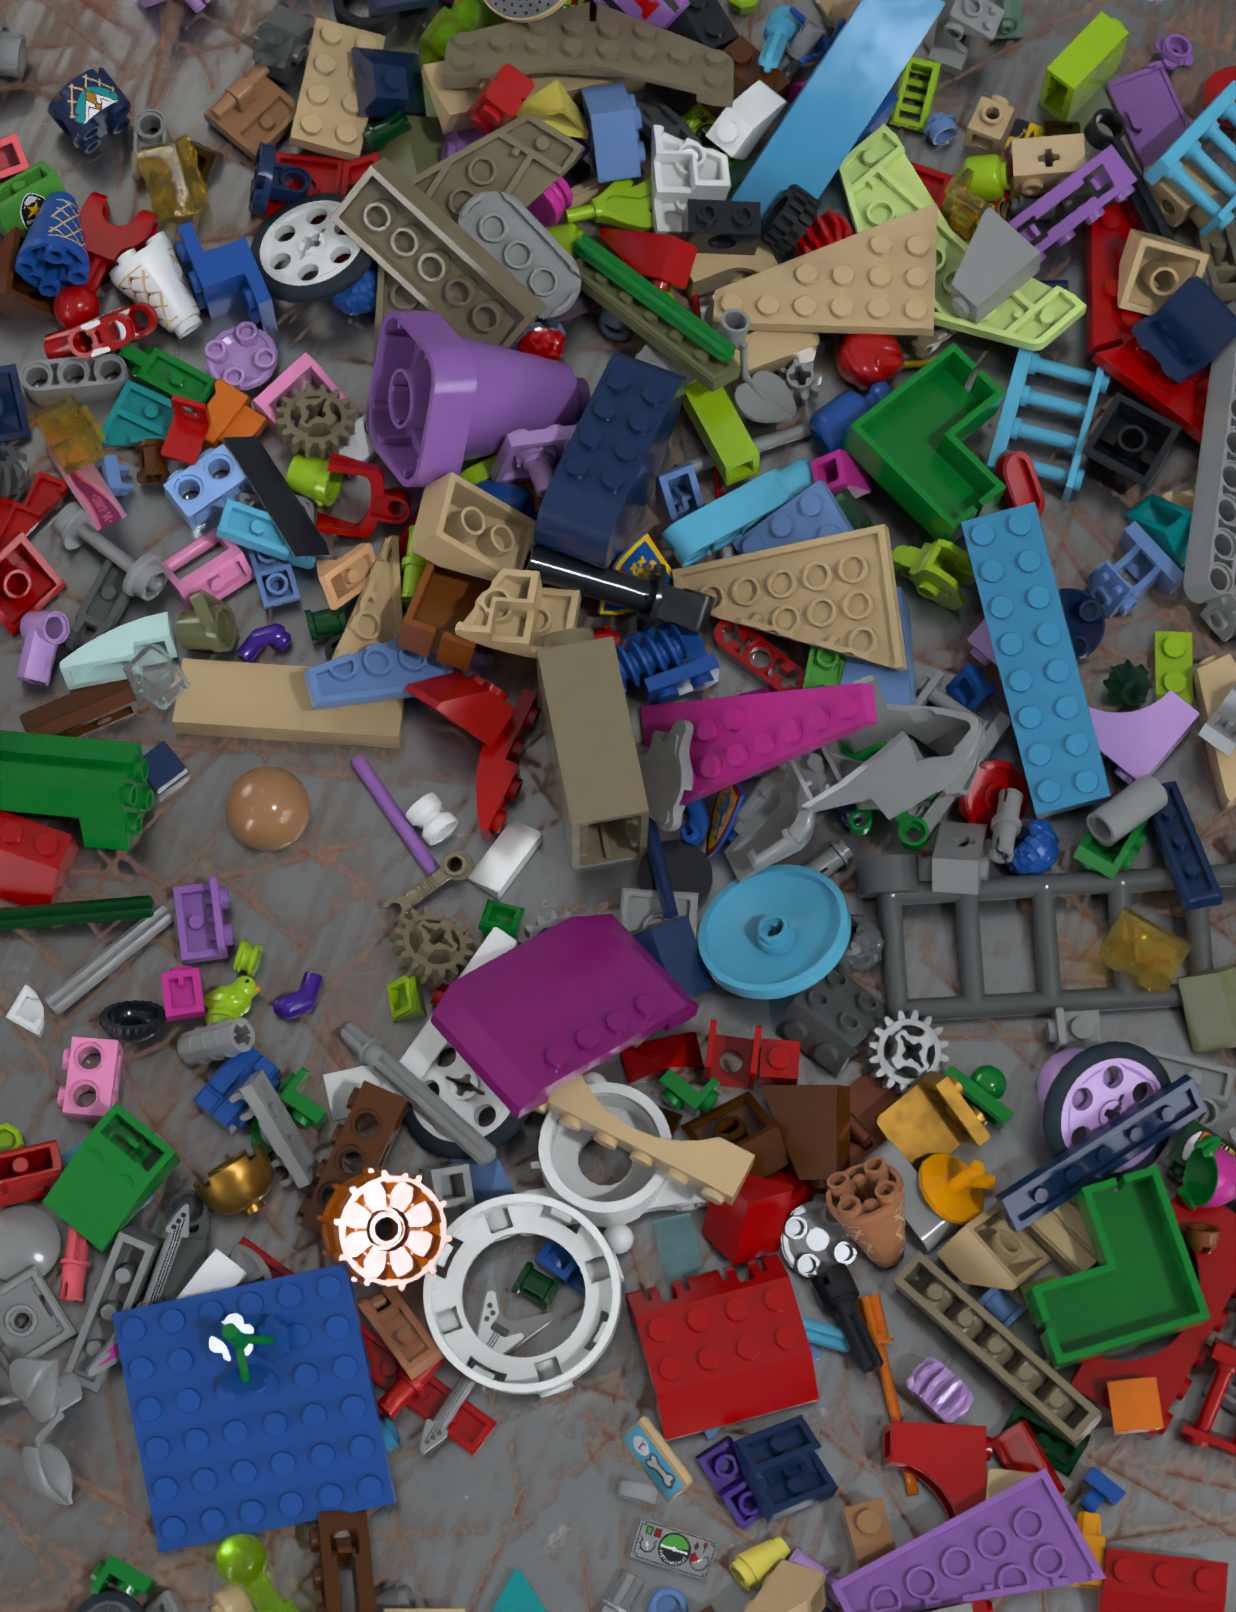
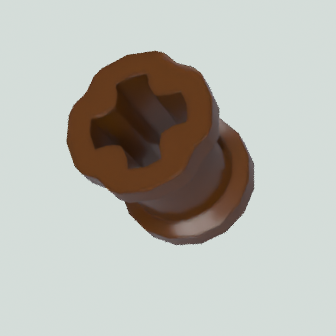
M157 438L143 439L135 444L140 465V471L137 472L138 483L147 486L166 483L170 472L166 469L165 458L161 455L164 440Z

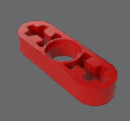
M721 620L716 625L713 638L716 649L765 688L768 687L771 692L803 689L804 670L751 628ZM733 630L738 632L737 641L744 647L746 646L743 655H739L741 645L734 640H730L728 643L724 642V631L729 634ZM754 651H764L769 655L770 663L765 667L757 668L750 663L749 656ZM776 663L780 664L778 673L787 679L791 675L796 677V687L792 685L786 688L782 687V678L775 672L772 678L768 677L775 669Z

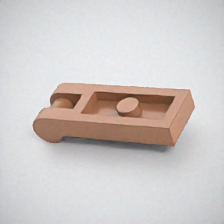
M382 1285L379 1287L381 1291L369 1300L367 1297L363 1298L357 1303V1306L409 1378L413 1380L442 1360L444 1355L397 1290L393 1288V1285L390 1287Z

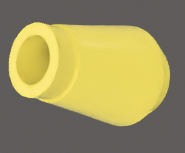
M776 1535L772 1539H768L736 1554L734 1557L735 1561L729 1564V1568L737 1583L745 1591H750L752 1588L759 1589L766 1575L772 1573L781 1559L785 1560L791 1555V1552L785 1541Z

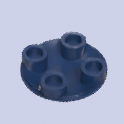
M1075 588L1059 589L1078 661L1094 652L1101 643L1105 632V616L1100 604L1089 593Z

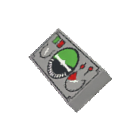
M642 1518L630 1558L707 1583L719 1542Z

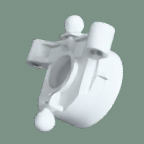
M589 1072L583 1075L586 1084L597 1100L615 1117L632 1128L652 1136L679 1141V1138L672 1139L663 1113L645 1094L624 1084L607 1082L597 1072ZM552 1112L548 1113L541 1128L539 1161L531 1162L532 1171L541 1172L546 1188L517 1193L542 1195L556 1199L579 1211L595 1226L606 1227L603 1237L610 1249L614 1248L616 1254H622L631 1248L634 1236L632 1230L626 1224L640 1218V1215L643 1213L658 1210L692 1211L708 1206L709 1200L701 1196V1189L687 1183L686 1187L670 1181L665 1177L666 1171L653 1164L651 1168H645L632 1161L628 1175L620 1182L610 1186L597 1185L589 1181L582 1174L578 1159L583 1146L591 1139H594L595 1134L583 1128L579 1132L567 1128L558 1121L560 1116ZM545 1206L541 1217L554 1220L564 1226L579 1223L573 1218L569 1224L561 1218L551 1215L552 1207ZM520 1234L521 1236H525V1237H526V1236H538V1235H535V1234Z

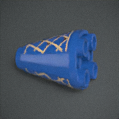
M62 191L52 192L44 200L16 257V272L25 281L37 287L44 296L54 297L65 286L83 285L89 280L90 263L79 209L75 198L69 193Z

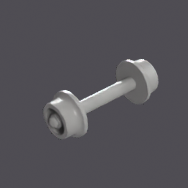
M78 502L67 504L57 515L53 524V530L61 538V543L65 548L73 550L87 542L127 572L122 586L124 593L130 597L138 596L145 601H149L155 598L165 587L169 572L161 565L158 555L153 552L146 553L135 561L95 530L94 525Z

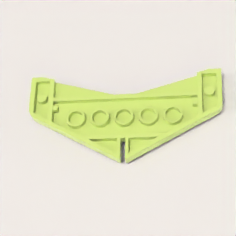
M885 124L881 125L850 151L839 167V177L856 234L930 204L936 205L907 158L901 141ZM938 209L934 325L1026 350L1038 351L1048 346L1086 313L1087 305L1075 294L1059 286L1052 288L1031 278L977 325L967 316L965 318L959 316L951 306V283L969 245L951 230Z

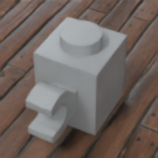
M452 1162L419 1168V1175L422 1177L421 1183L431 1190L437 1199L447 1202V1205L443 1207L446 1218V1227L448 1228L461 1216L459 1205L475 1203L469 1163Z

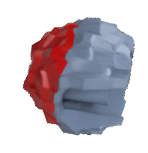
M545 319L547 327H544L541 322L534 321L510 349L559 361L564 354L566 332L561 323L556 319Z

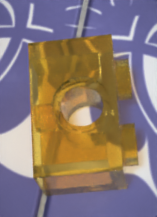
M73 395L33 413L48 447L66 475L107 456L101 442L107 439L100 424L94 419L87 404L80 407Z

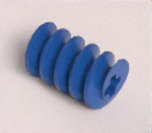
M675 624L669 625L668 636L662 629L655 630L654 641L648 634L641 635L640 646L633 639L627 640L626 652L619 644L615 645L625 692H627L626 680L630 679L638 688L641 686L640 675L644 674L648 678L654 675V670L656 669L664 672L669 670V664L678 667L683 665V659H687L684 642Z

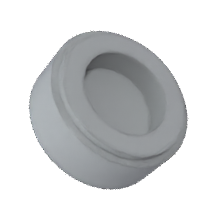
M623 1479L619 1482L616 1496L635 1503L655 1506L659 1491L651 1485Z

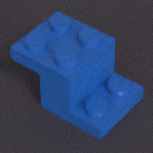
M192 222L177 226L180 241L175 242L187 279H190L193 287L192 292L199 310L206 308L210 320L246 307L251 322L254 324L259 323L261 329L266 334L278 331L272 298L246 237L204 252Z

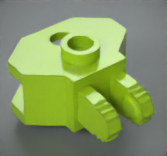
M940 538L932 544L925 542L921 549L912 546L907 547V545L904 546L902 544L892 551L893 563L895 566H898V573L904 579L907 578L909 581H913L916 591L920 595L954 611L964 605L966 597L961 594L959 584L969 586L976 581L969 554L953 542Z

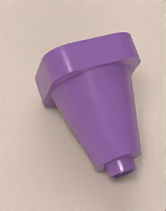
M390 311L385 316L381 325L367 401L366 421L368 436L374 450L404 487H425L451 471L459 476L463 461L499 453L506 435L515 430H539L555 424L562 426L575 425V422L580 421L591 398L590 389L584 378L575 377L572 368L568 364L459 336L436 311Z

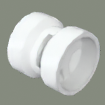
M434 792L421 797L410 807L405 815L412 826H418L420 829H423L422 837L430 846L442 841L458 825L457 818L451 812H443L444 810L441 807L442 801Z

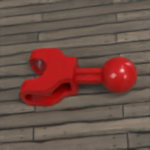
M95 191L88 196L79 214L90 263L89 280L83 285L65 286L56 295L53 311L57 321L62 326L67 328L99 317L100 302L96 293L106 273L109 274L113 268L119 265L116 260L124 252L135 248L138 252L147 246L146 242L159 231L158 214L147 210H140L131 223L123 226L112 225L107 221L110 214L107 196Z

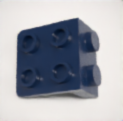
M1192 276L1183 283L1155 314L1139 320L1130 331L1137 337L1138 345L1145 352L1152 354L1161 364L1164 374L1170 379L1177 381L1178 384H1181L1196 377L1236 336V316L1199 276Z

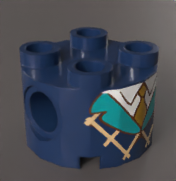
M99 68L98 74L94 69H91L75 77L58 92L62 97L57 104L53 99L48 107V113L74 146L81 148L85 154L94 151L101 144L102 140L100 138L110 131L113 134L120 133L130 123L127 115L130 112L131 103L103 68Z

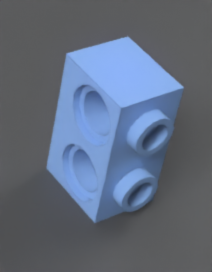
M224 444L215 449L209 448L199 455L196 465H191L185 470L179 469L173 472L168 477L166 483L163 484L167 500L192 532L222 512L227 498L235 501V497L239 492L249 493L252 491L249 480L235 457ZM219 470H226L229 472V474L222 479H216L212 477V475ZM188 491L199 492V495L194 499L186 500L182 498Z

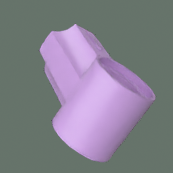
M32 610L27 612L20 622V632L24 639V645L16 678L30 684L49 686L58 644L63 643L67 639L70 632V624L66 615L60 611Z

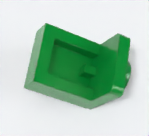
M301 1067L297 1074L291 1072L285 1078L279 1088V1092L282 1093L279 1098L285 1108L291 1112L290 1116L294 1123L305 1130L312 1126L320 1132L329 1118L323 1108L301 1094L311 1080L309 1071Z
M670 1069L659 1080L658 1089L662 1092L660 1094L661 1099L675 1110L681 1107L693 1118L701 1110L707 1113L721 1096L717 1093L720 1081L714 1076L700 1093Z

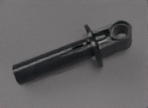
M532 544L526 554L522 569L540 571L541 581L544 584L560 589L580 590L581 595L637 611L635 616L637 620L636 628L637 631L646 633L654 618L672 622L676 626L705 634L716 600L715 597L704 593L665 584L666 566L661 563H657L646 579L609 567L605 570L565 554Z

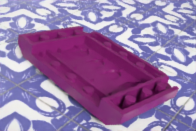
M613 914L570 917L451 982L435 1008L430 1023L510 1112L519 1119L548 1102L551 1092L655 1031L663 1028L668 1032L696 1016L699 1006Z

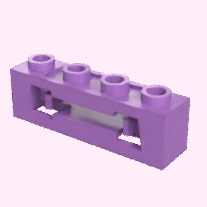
M1112 144L1008 222L1014 229H1017L1032 216L1038 219L1085 183L1082 179L1101 164L1103 165L1104 170L1091 178L1089 182L1096 191L1110 181L1113 187L1097 199L1095 196H1092L1046 231L1048 236L1034 246L1041 252L1040 262L1046 258L1043 251L1053 243L1059 248L1076 235L1072 229L1082 221H1085L1089 226L1106 212L1102 206L1114 198L1119 203L1135 191L1131 184L1138 179ZM1032 223L1020 234L1030 242L1039 236L1041 232Z

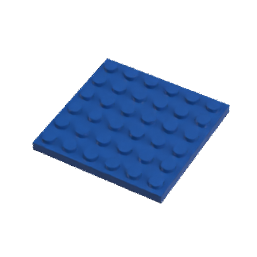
M345 1263L111 1313L159 1553L317 1520L318 1512L347 1511L352 1513L397 1502L350 1269ZM230 1313L241 1315L244 1324H249L253 1327V1335H257V1328L260 1325H264L266 1318L270 1315L277 1316L281 1324H285L288 1327L289 1351L285 1357H279L276 1363H268L266 1357H259L257 1355L256 1344H253L251 1353L246 1356L247 1365L256 1364L260 1367V1371H267L269 1374V1379L265 1382L266 1389L260 1394L237 1398L234 1393H226L222 1389V1382L228 1378L229 1371L239 1369L237 1355L231 1361L225 1360L222 1357V1353H215L210 1350L208 1340L214 1334L212 1324L217 1320L224 1322L225 1317Z

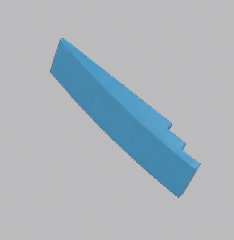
M860 0L764 144V148L745 174V178L729 201L760 202L762 220L768 214L767 210L769 207L774 205L775 199L781 197L782 192L788 189L791 184L799 185L818 199L946 3L942 0Z

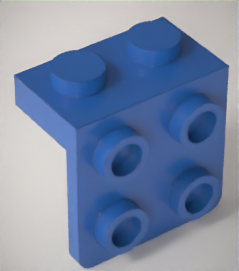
M666 622L648 629L646 633L638 632L626 637L623 642L625 652L627 640L633 639L640 646L641 635L648 634L654 641V633L657 629H662L668 636V627L673 623ZM676 626L687 652V659L682 660L683 665L674 667L673 664H669V670L660 672L659 669L654 670V675L648 678L644 674L640 675V688L647 705L669 703L680 695L691 691L707 689L718 682L720 666L714 653L708 655L699 632Z

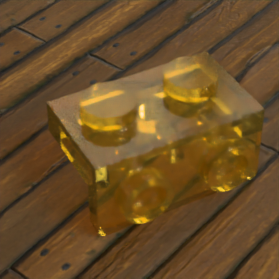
M967 168L960 177L957 175L952 177L944 190V194L947 197L939 209L951 230L968 245L984 211L988 207H992L991 204L970 191L974 171L970 168Z
M1124 906L1102 941L1098 955L1103 958L1102 961L1109 968L1118 972L1125 970L1137 977V982L1144 988L1154 992L1158 989L1163 993H1167L1171 980L1191 950L1192 944Z

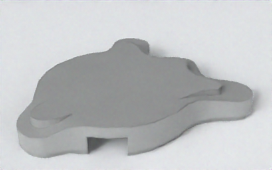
M678 719L669 733L655 731L651 738L650 749L645 745L636 744L649 807V818L656 821L663 831L674 832L680 828L686 806L679 805L684 790L692 791L693 771L689 750L694 727L689 720Z

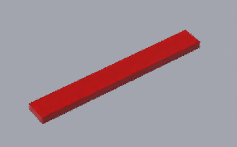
M243 1237L239 1244L247 1246L262 1257L273 1278L294 1274L246 1237ZM361 1323L365 1347L369 1349L368 1359L373 1362L371 1371L372 1381L386 1392L397 1380L395 1375L403 1368L379 1335ZM434 1376L423 1386L424 1392L419 1397L414 1396L405 1406L424 1421L434 1419L452 1391L451 1388ZM465 1399L446 1428L448 1430L447 1438L474 1457L497 1426V1422Z

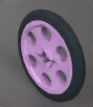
M1110 1041L1101 1043L1076 1054L1061 1068L1051 1083L1045 1099L1042 1118L1043 1130L1051 1157L1054 1159L1074 1146L1071 1137L1076 1128L1084 1126L1087 1132L1086 1137L1171 1084L1169 1075L1160 1061L1145 1048L1129 1042ZM1110 1066H1116L1118 1071L1116 1081L1112 1085L1105 1086L1103 1083L1105 1070ZM1145 1082L1147 1094L1143 1100L1135 1102L1133 1090L1137 1084ZM1085 1088L1087 1091L1086 1102L1081 1107L1074 1108L1072 1104L1073 1094L1076 1090ZM1107 1109L1115 1113L1112 1120L1104 1115ZM1170 1135L1096 1183L1115 1177L1118 1182L1125 1174L1150 1167L1167 1145Z

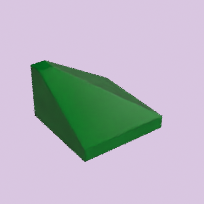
M488 899L478 929L489 935L494 927H498L517 940L525 908Z

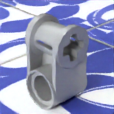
M145 109L139 112L134 120V142L131 155L132 177L134 181H139L141 177H163L164 180H170L169 131L165 117L156 109ZM149 128L160 129L155 134H145V131Z

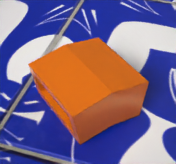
M1156 1377L1107 1382L1115 1435L1157 1431L1164 1427Z

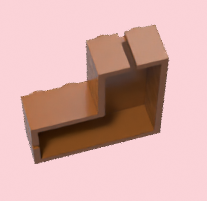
M428 560L402 621L396 646L425 657H429L430 652L436 653V661L468 672L479 644L457 636L455 627L459 621L463 622L475 607L477 598L482 592L490 588L492 582L439 567ZM542 583V587H543V588H556V589H560V588H557V587L550 586V585H547V584Z

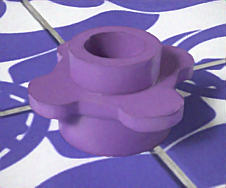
M1171 34L1165 41L1159 39L1154 44L1155 51L1160 53L1163 65L1167 69L1173 70L1179 65L1190 66L1194 61L1193 55L1190 54L1192 45L1181 34Z

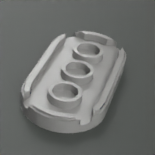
M500 191L481 192L465 203L459 214L458 225L547 307L538 319H551L566 313L576 302L581 289L580 271L572 256L528 209L509 193Z

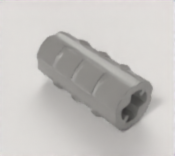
M244 1018L225 1019L220 1023L213 1022L209 1023L208 1026H198L194 1030L183 1032L182 1036L178 1039L177 1049L179 1056L186 1064L211 1063L212 1060L219 1061L223 1060L224 1057H235L239 1053L249 1051L255 1043L254 1028Z

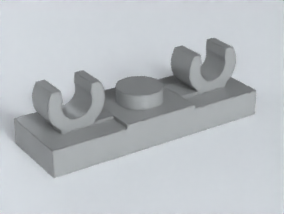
M263 1069L251 1074L242 1087L232 1094L229 1100L231 1103L237 1100H245L248 1103L249 1108L242 1112L239 1116L240 1119L245 1121L251 1119L254 1115L256 1116L263 1140L267 1145L272 1146L276 1153V1156L271 1161L273 1169L277 1166L287 1168L289 1174L284 1175L279 1184L285 1187L295 1181L300 1189L311 1184L319 1163Z

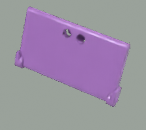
M1163 60L1150 63L1143 70L1105 84L1117 113L1125 121L1126 134L1142 170L1154 164L1190 125L1165 70L1166 67L1163 65Z

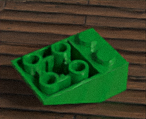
M115 1103L89 1132L43 1200V1204L101 1252H104L117 1237L119 1231L124 1229L178 1166L181 1160L173 1148L119 1104Z

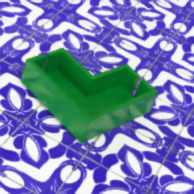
M952 343L852 423L842 444V447L936 541L940 538L950 542H955L964 534L961 525L962 521L989 514L997 507L1006 489V486L962 443V441L997 413L1005 392L983 370L977 374L969 392L966 387L969 385L977 364L955 343Z
M1157 1165L1125 1174L1118 1182L1115 1177L1082 1187L1075 1198L1099 1267L1033 1286L1026 1294L1037 1329L1043 1327L1046 1329L1040 1336L1049 1365L1053 1370L1203 1325L1211 1318Z

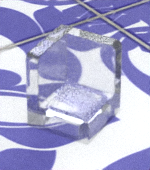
M147 645L123 668L134 691L163 711L191 686L179 664L152 645Z

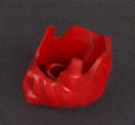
M847 333L843 337L836 355L837 369L841 377L859 386L858 389L866 391L876 382H885L887 379L900 373L905 362L899 343L894 335Z

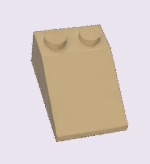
M451 471L425 486L409 550L439 567L492 581L502 568L523 569L529 547L532 544L535 545L534 532L536 521Z

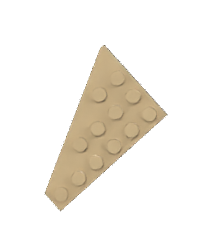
M930 204L716 289L714 292L713 328H718L724 311L735 308L744 311L749 316L750 326L748 330L933 336L938 205Z
M885 524L672 569L674 587L687 588L716 598L710 617L898 671L907 670L889 527Z

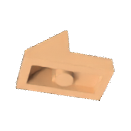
M360 543L337 560H318L316 562L318 577L330 610L338 609L361 593L376 559L371 543Z

